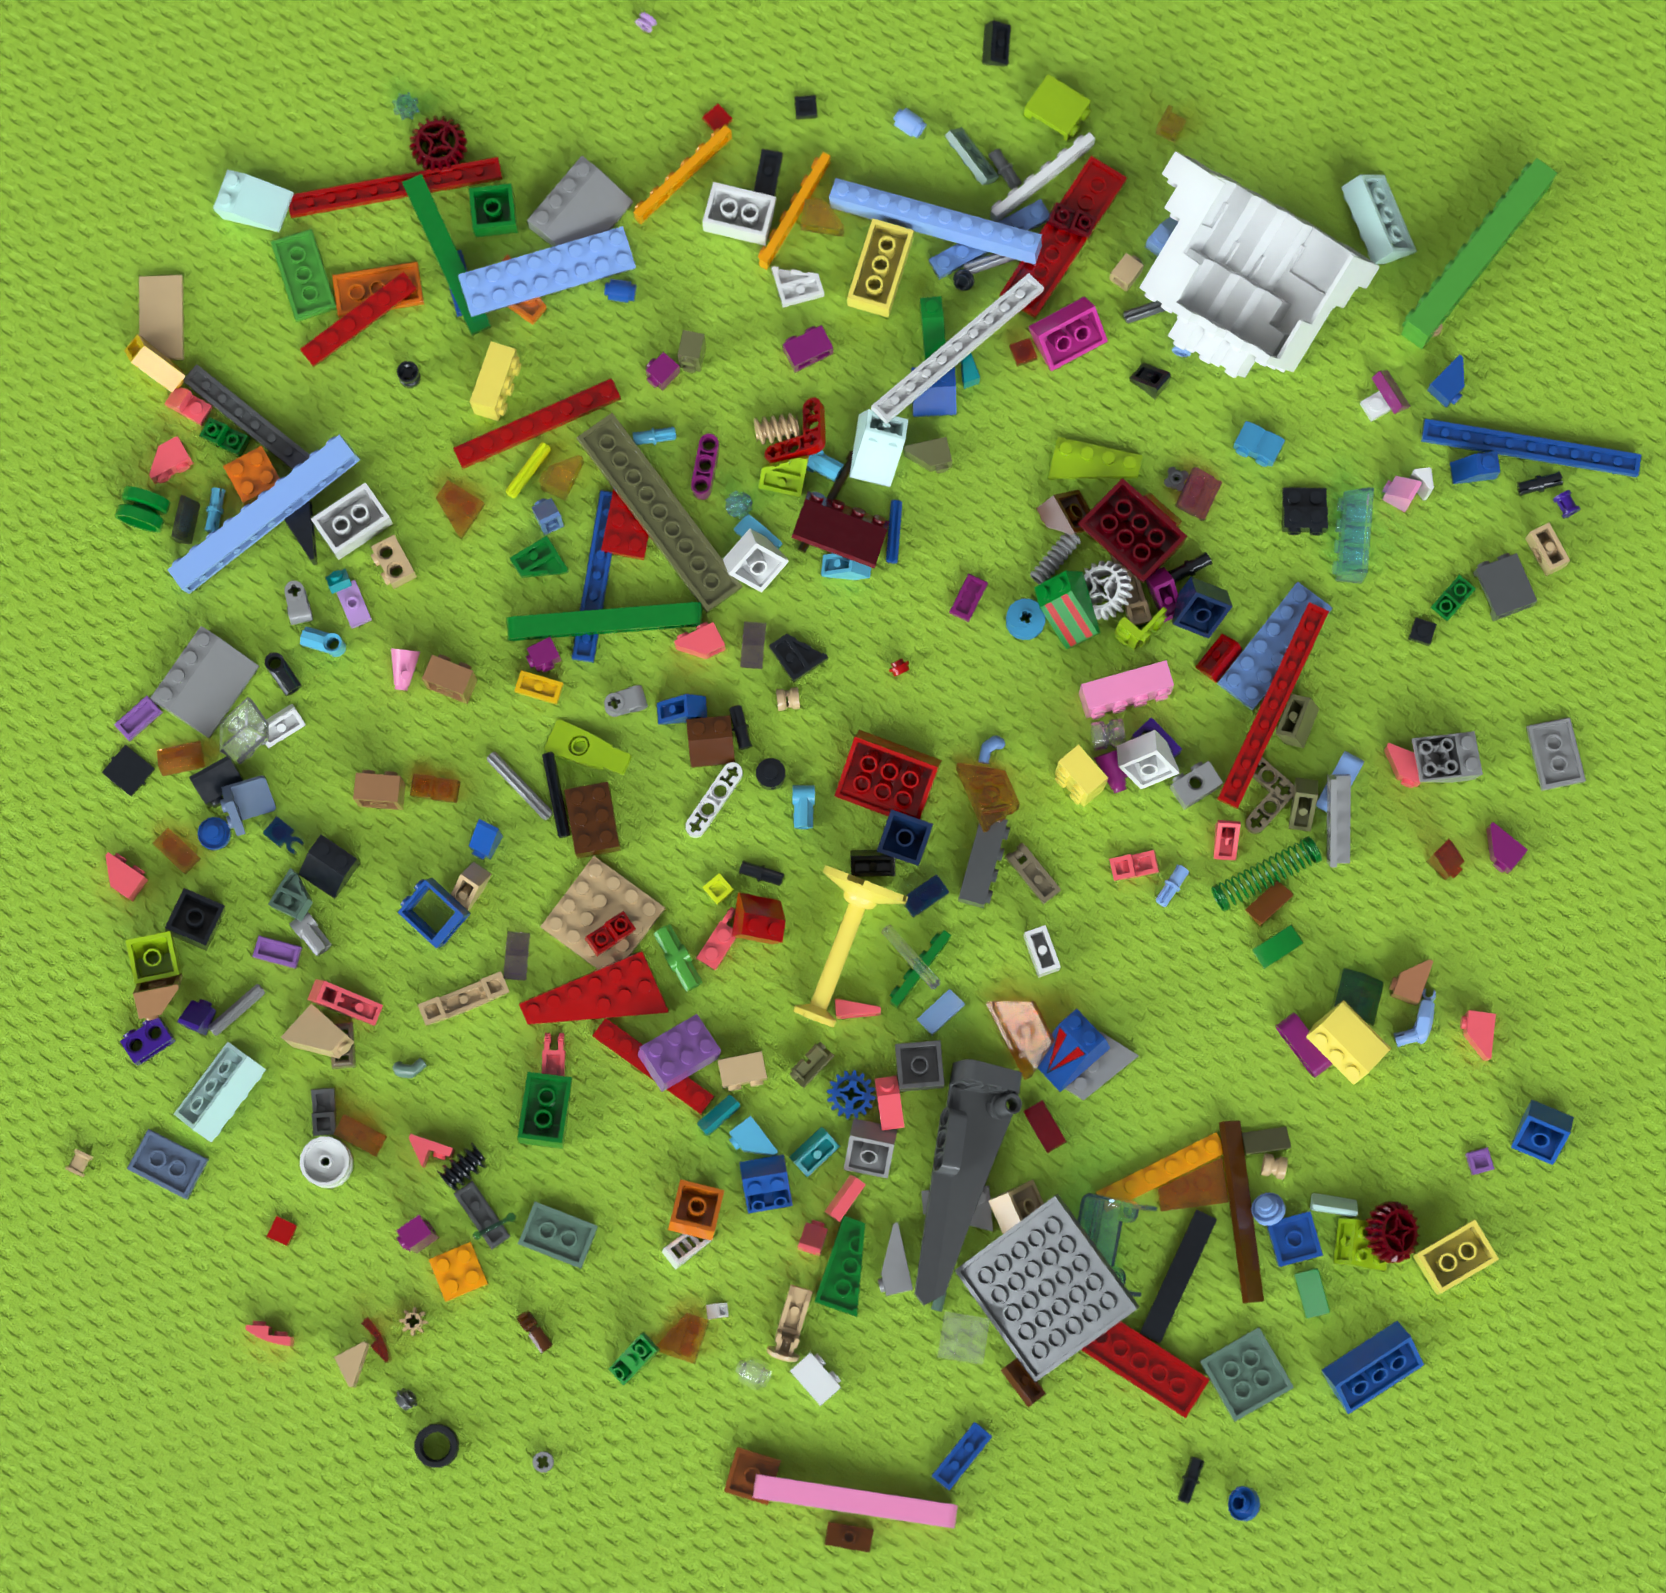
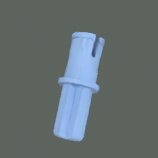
M1181 865L1176 866L1169 879L1165 880V886L1156 898V902L1159 905L1166 907L1174 894L1180 891L1179 887L1189 874L1188 869Z

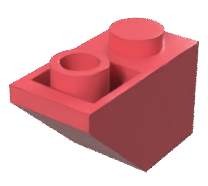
M178 436L159 445L149 474L155 484L168 481L173 474L185 472L190 468V465L194 464Z
M708 622L702 623L696 627V631L692 633L684 632L677 636V640L674 641L678 651L703 659H708L726 650L714 622L710 624Z
M108 852L105 856L110 886L133 902L148 881L143 876L145 872L136 865L132 868L126 865L127 859L116 853L113 856Z

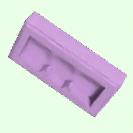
M355 580L351 581L352 586L337 592L352 629L372 621Z

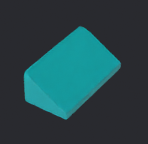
M728 1095L698 1121L697 1125L706 1136H709L741 1108L740 1103L732 1095Z
M821 1127L793 1152L789 1158L808 1177L840 1146Z

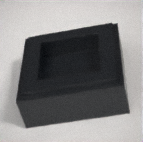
M816 95L795 97L796 120L817 118Z

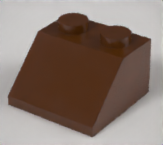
M730 715L686 719L691 768L726 765L730 762H735Z

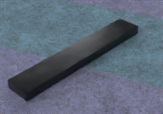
M1199 1210L1195 1211L1140 1330L1141 1335L1161 1343L1217 1221L1216 1218Z

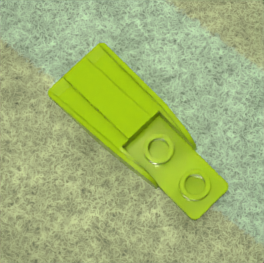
M561 719L557 720L544 747L546 752H553L556 756L597 770H604L606 768L621 775L625 773L632 758L629 753L616 749L601 738Z

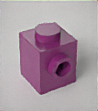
M664 352L657 359L653 358L646 366L647 381L654 388L658 386L661 390H664L680 373L679 365Z
M551 637L527 648L529 655L525 657L530 667L535 666L537 672L541 670L543 672L549 671L555 667L554 664L561 661Z

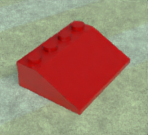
M859 730L854 737L834 796L889 816L891 809L920 819L942 760Z

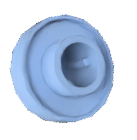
M1275 1193L1261 1194L1254 1200L1251 1208L1254 1219L1259 1224L1266 1226L1276 1224L1282 1220L1286 1210L1283 1200Z

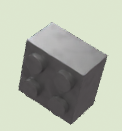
M940 1040L895 1044L899 1092L944 1088Z

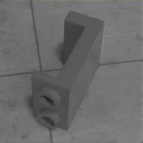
M1509 553L1499 556L1495 562L1485 561L1477 565L1473 575L1479 579L1491 607L1490 616L1493 621L1533 607L1536 604V596L1517 553L1511 556Z

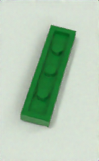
M944 930L941 934L938 932L930 941V944H932L928 952L923 950L916 961L919 964L914 970L910 968L903 977L906 980L901 987L897 985L889 995L892 998L890 1004L895 1008L900 1006L951 939V935Z

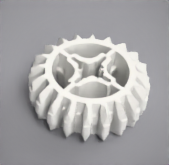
M1099 561L1098 566L1095 563H1091V570L1084 568L1086 573L1084 578L1096 619L1100 620L1102 617L1108 620L1109 615L1116 617L1117 610L1123 612L1122 606L1129 605L1126 599L1132 597V594L1128 591L1134 589L1133 585L1130 584L1132 580L1127 575V571L1124 568L1122 569L1119 564H1114L1111 561H1107V563ZM1107 576L1105 579L1099 580V578ZM1104 601H1109V602H1107L1106 604L1097 605L1098 603L1101 604V603L1104 602Z

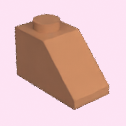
M1429 959L1397 975V978L1393 977L1389 989L1392 990L1390 996L1416 1006L1420 1002L1433 961Z

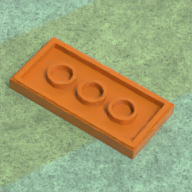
M418 262L332 275L338 317L342 318L403 271L417 288V291L393 309L423 305L424 299Z

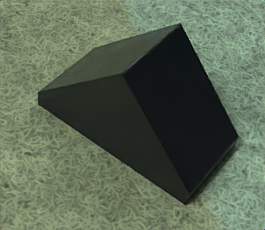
M1143 362L1132 374L1130 380L1155 400L1168 386L1171 374L1168 371Z

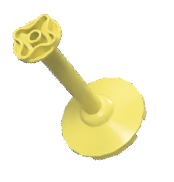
M825 865L823 873L844 891V899L849 904L810 1004L795 1005L793 1012L834 1027L837 1021L827 1011L865 910H871L877 904H906L908 897Z

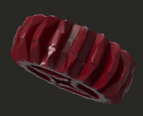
M434 115V121H430L426 117V124L419 122L418 126L420 129L413 128L415 136H410L412 144L409 145V148L413 151L411 155L416 159V163L418 165L423 164L424 170L430 167L432 171L435 168H439V171H442L445 166L450 169L452 164H459L457 159H464L462 153L467 152V147L464 145L468 143L467 139L464 138V130H460V124L454 125L452 118L446 121L444 115L441 120H438L437 116ZM449 134L455 138L454 148L447 142ZM423 141L430 146L427 155L422 151Z
M1397 1201L1384 1202L1381 1205L1375 1206V1210L1370 1212L1371 1218L1366 1219L1368 1227L1364 1228L1368 1231V1235L1365 1238L1369 1240L1367 1247L1372 1249L1371 1254L1387 1263H1400L1409 1259L1410 1254L1415 1253L1414 1247L1419 1245L1416 1240L1420 1237L1417 1234V1229L1420 1226L1416 1225L1418 1218L1413 1216L1414 1210L1408 1209V1205L1398 1203Z

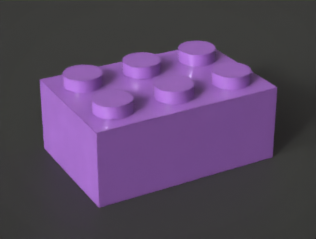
M696 1014L642 1045L639 1049L638 1057L661 1092L717 1060L721 1049Z

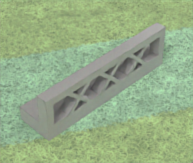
M1350 774L1327 775V863L1330 867H1337L1339 863H1350Z

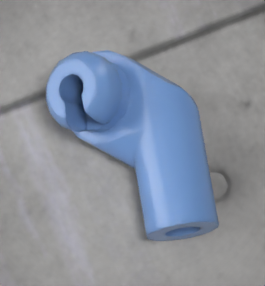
M995 735L983 742L978 762L989 764L991 752L995 749H1003L1005 740Z

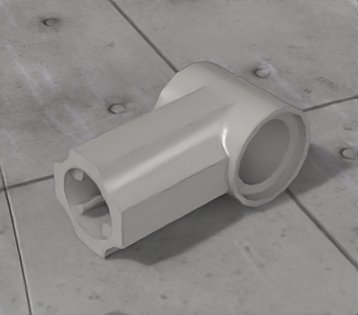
M309 912L306 913L302 922L294 919L289 923L300 939L303 938L307 946L317 957L332 946L318 928V923Z

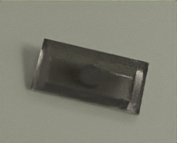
M184 495L180 496L171 536L177 543L190 545L193 541L200 503Z

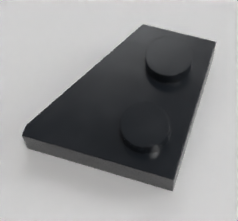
M785 634L769 645V649L793 683L828 660L826 654L816 651L804 642L801 643L789 634Z

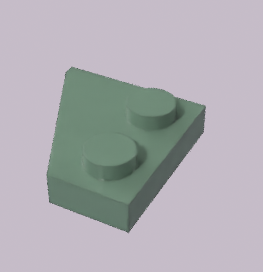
M290 868L268 905L302 922L313 901L298 873Z

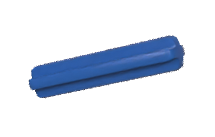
M892 500L890 505L886 562L890 564L898 562L902 515L901 500Z

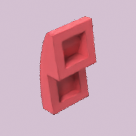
M1154 850L1109 859L1114 881L1160 872Z

